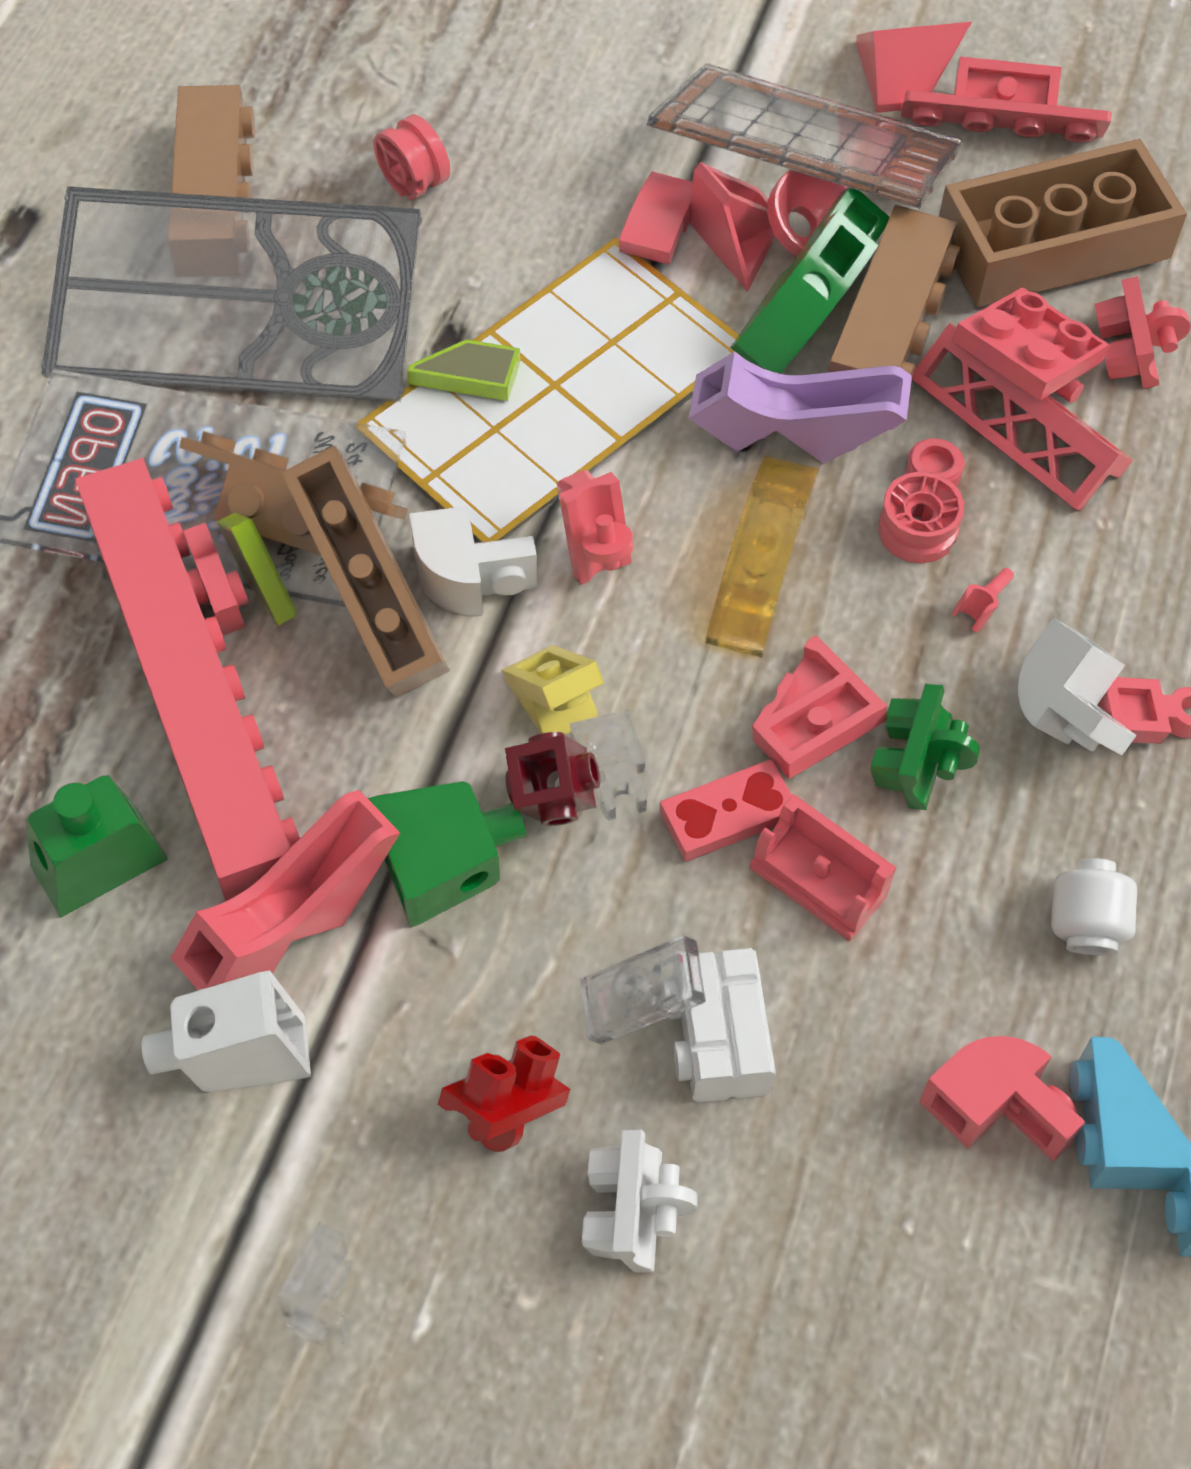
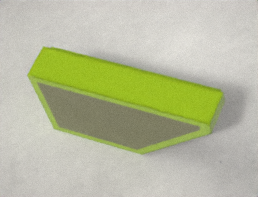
M466 339L410 364L407 370L408 384L508 401L520 364V348Z
M233 513L217 521L241 573L276 625L279 626L296 617L295 613L297 610L253 520Z

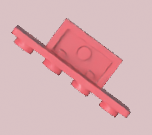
M960 56L957 63L954 95L907 90L902 103L901 117L912 118L914 124L926 127L938 126L942 122L962 124L964 129L974 132H986L992 130L993 127L1013 129L1016 135L1023 137H1039L1045 132L1064 134L1065 139L1069 141L1086 143L1104 136L1111 123L1112 112L1057 106L1061 67Z

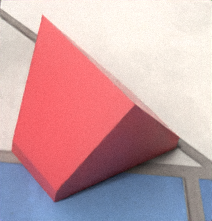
M972 21L877 30L857 35L856 45L876 113L901 111L907 90L932 92Z
M700 162L693 171L690 225L748 292L776 237L769 224L767 213L768 199L757 187Z

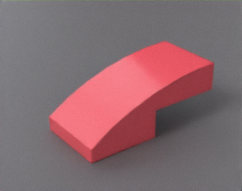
M652 171L643 184L619 238V252L670 265L681 233H686L690 223L693 182Z

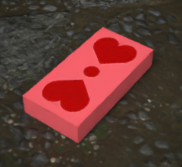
M770 759L660 801L659 812L681 856L687 862L759 834L765 827L767 829L774 828L780 819L779 814L782 806L792 795L773 760Z

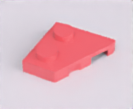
M815 635L808 639L805 644L804 657L793 674L787 672L776 689L777 696L774 701L765 705L752 725V732L755 744L773 760L774 764L788 779H791L886 722L887 705Z

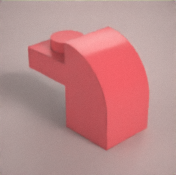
M992 1036L978 1039L961 1048L928 1079L919 1101L967 1149L1005 1115L1053 1162L1073 1143L1085 1123L1077 1114L1075 1104L1066 1093L1053 1085L1046 1086L1040 1080L1052 1056L1028 1041L1007 1036Z

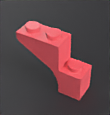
M360 790L343 795L256 883L226 902L197 911L170 959L197 990L270 970L273 974L292 941L344 926L400 835V832Z

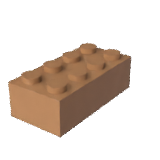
M1141 138L945 185L939 217L957 222L952 244L960 246L961 250L955 268L977 307L995 303L1022 287L1036 293L1171 259L1187 216L1185 209Z

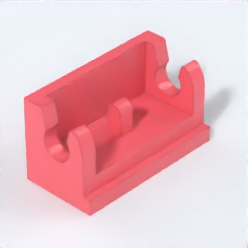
M793 794L782 806L779 814L780 819L773 831L771 832L765 827L757 840L754 859L750 862L749 868L850 942L886 900L896 867Z

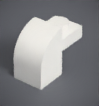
M468 506L409 513L419 583L425 594L441 608L460 615L480 616L483 615V595H513L522 590L537 588V555L533 536L474 544Z
M1053 617L1028 652L1020 671L1018 698L1022 712L1027 720L1037 729L1068 745L1073 739L1092 752L1095 751L1099 744H1102L1123 755L1137 736L1097 706L1125 664L1086 636Z

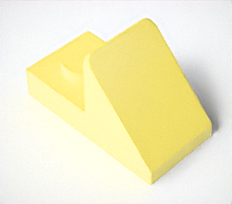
M551 645L501 670L507 684L540 734L547 732L567 734L595 720L597 717V710L589 691L604 684V680L595 660Z

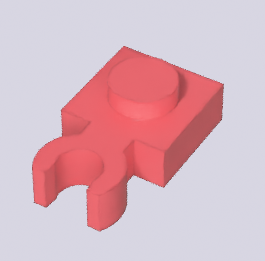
M206 522L183 530L222 634L226 635L245 628L239 607L249 604L237 570L225 574Z
M1117 677L1097 704L1098 707L1137 735L1132 741L1134 743L1161 744L1170 733L1180 738H1191V716L1183 710L1191 708V687H1182L1174 691L1172 695H1163L1159 679Z

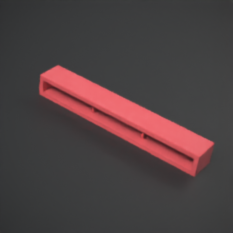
M140 458L75 478L219 885L225 901H228L256 883L300 837L292 817L282 821L279 818L274 804L284 800L279 781L272 765L261 768L255 752L264 749V744L253 714L244 717L240 715L236 702L245 699V695L234 664L222 667L217 654L227 650L218 621L215 616L204 619L199 605L208 602L207 594L198 569L186 571L181 558L191 554L180 522L171 525L167 522L164 513L173 510V506L162 477L151 479L144 458Z

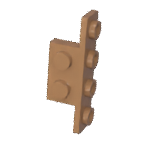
M203 431L200 441L186 437L181 438L179 448L230 464L213 518L214 521H219L233 513H237L252 519L260 536L321 555L281 474L282 471L286 470L289 458L255 448L253 458L234 452L237 441ZM364 482L361 483L360 489L372 511L405 520L408 508L392 503L395 492Z

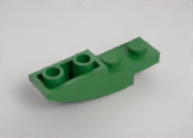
M848 186L843 190L792 265L780 274L730 348L752 364L781 374L831 313L879 246L876 244V241L884 231L890 217L858 188Z

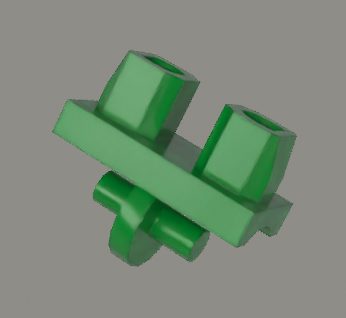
M925 683L920 699L891 698L886 714V729L889 738L908 740L906 748L879 746L875 749L870 765L875 785L903 792L908 808L927 810L936 776L943 780H953L956 770L973 768L977 764L980 755V746L977 741L967 735L969 725L962 720H953L951 713L941 705L945 692L943 685Z

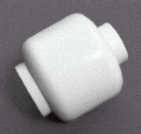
M1100 858L1080 859L1077 861V869L1063 872L1055 878L1053 883L1051 926L1055 936L1066 941V949L1068 951L1084 955H1115L1118 953L1119 945L1127 943L1134 938L1136 933L1137 885L1132 878L1123 873L1116 872V863L1114 861Z

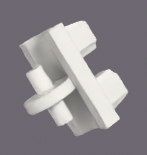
M642 1129L622 1130L621 1145L601 1147L589 1151V1184L597 1193L617 1192L615 1211L587 1212L583 1220L582 1231L583 1247L593 1256L620 1259L634 1273L654 1272L656 1235L662 1237L675 1236L677 1216L694 1213L697 1210L698 1204L697 1192L679 1185L680 1167L675 1164H662V1152L659 1148L645 1143V1133Z

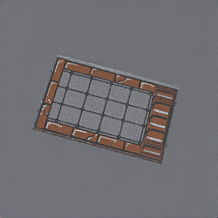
M705 63L649 115L647 126L918 209L921 208L927 197L933 192V188L949 164L955 159L963 140Z

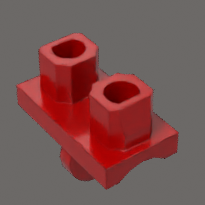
M530 1035L516 1041L512 1057L508 1061L500 1055L485 1053L471 1059L466 1078L442 1087L437 1105L445 1111H457L463 1114L471 1122L468 1125V1134L474 1141H480L486 1148L494 1152H504L519 1144L523 1136L524 1124L566 1106L571 1089L554 1077L561 1056L560 1053L537 1036Z

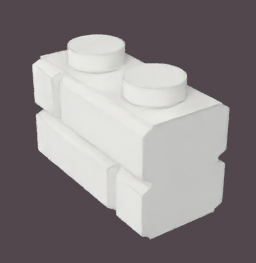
M747 948L721 951L719 954L706 952L682 955L677 960L676 978L665 981L669 1019H681L684 1036L683 1041H674V1060L678 1082L690 1080L692 1100L697 1103L727 1100L730 1097L738 1099L766 1096L771 1093L776 1071L756 950Z

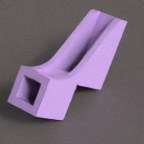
M733 352L696 375L689 419L736 452L758 440L767 438L774 431H777L822 464H825L907 421L912 375L897 366L797 376L784 375L758 367L736 352Z

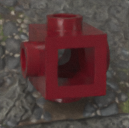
M547 732L530 737L528 743L505 748L508 767L505 783L511 803L513 802L515 810L538 821L540 820L542 826H559L577 821V812L596 808L593 789L600 787V772L594 754L587 752L586 747L562 732ZM559 778L560 786L555 787V782Z

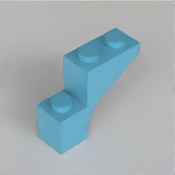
M1091 1037L1080 1058L1072 1061L1070 1069L1071 1095L1073 1100L1082 1101L1083 1119L1085 1121L1076 1137L1078 1161L1080 1165H1088L1091 1188L1172 1190L1167 1193L1165 1199L1166 1225L1170 1233H1177L1180 1256H1191V1142L1183 1134L1123 1046L1117 1040L1110 1037Z

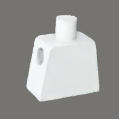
M270 970L176 997L170 1004L172 1029L144 1035L142 1038V1055L149 1074L154 1075L181 1069L205 1092H216L311 1077L305 1015Z

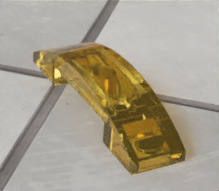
M764 456L736 530L716 597L705 643L763 657L776 615L779 595L803 519L805 520L819 469Z

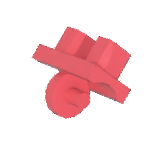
M1138 276L1121 280L1124 291L1123 296L1094 303L1102 339L1132 332L1133 336L1108 343L1109 347L1105 354V361L1109 380L1140 374L1143 389L1159 386L1152 345L1161 346V350L1164 353H1171L1177 350L1178 342L1185 338L1190 331L1189 316L1185 310L1169 305V302L1164 300L1156 302L1153 305V311L1146 315Z
M582 470L560 479L557 483L572 572L576 580L582 585L589 582L595 574L603 569L613 571L632 563L633 534L630 528L626 526L620 483L614 474L609 472L594 478L589 471Z

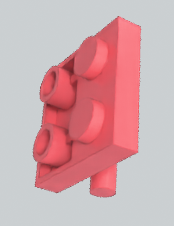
M1023 287L959 322L952 338L953 343L1036 400L1040 401L1055 392L1070 403L1076 401L1084 389V384L1076 380V378L1102 363L1109 347L1108 343L1094 335L1085 324L1071 320L1050 306L1041 295L1030 292Z

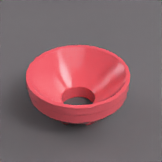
M795 169L786 172L772 188L767 206L769 224L781 245L791 254L798 256L840 193L848 186ZM790 212H797L806 218L810 225L809 237H801L792 230L789 224Z

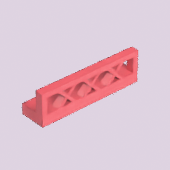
M951 323L947 325L914 370L913 381L1076 510L1081 511L1108 475L1120 478L1133 462L1132 458L1050 395L1040 401L1036 400L953 343L952 338L957 326ZM949 351L962 362L963 384L943 388L930 378V375ZM973 370L983 377L985 381L974 382ZM997 388L1003 393L1005 417L983 420L977 415L975 391ZM964 393L965 404L953 395ZM1015 403L1027 413L1016 415ZM1038 420L1045 426L1047 450L1025 453L1018 446L1017 424ZM1006 426L1007 438L994 427ZM1057 436L1071 447L1058 448ZM1081 454L1095 465V468L1076 492L1061 481L1059 457ZM1048 459L1049 471L1036 460Z

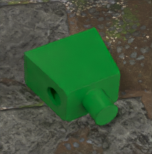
M110 775L100 776L85 785L82 783H69L62 786L55 793L51 803L33 811L25 819L30 866L60 918L168 860L167 855L138 808Z
M464 781L368 798L400 832L384 860L410 928L420 925L494 886L500 880L499 856L496 847L526 838L527 836L522 815L514 809L513 802L481 812L471 785Z

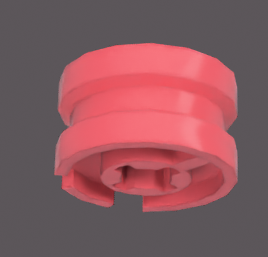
M416 114L409 115L398 122L396 129L392 127L387 128L374 137L373 148L377 163L388 183L401 197L410 194L407 196L409 201L415 200L426 193L428 186L436 187L449 179L451 171L446 149L432 126L422 117Z
M918 471L906 473L895 479L885 492L883 508L880 514L878 533L882 544L891 554L907 562L928 563L937 561L949 554L951 546L954 542L956 543L964 514L965 503L960 490L950 480L936 473ZM913 517H920V520H921V521H919V520H917V519H915V518H913Z

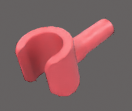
M1003 568L984 587L975 584L969 585L954 607L952 616L956 617L960 612L970 615L976 621L971 630L975 632L981 631L999 604L998 594L1014 578V573L1008 568Z

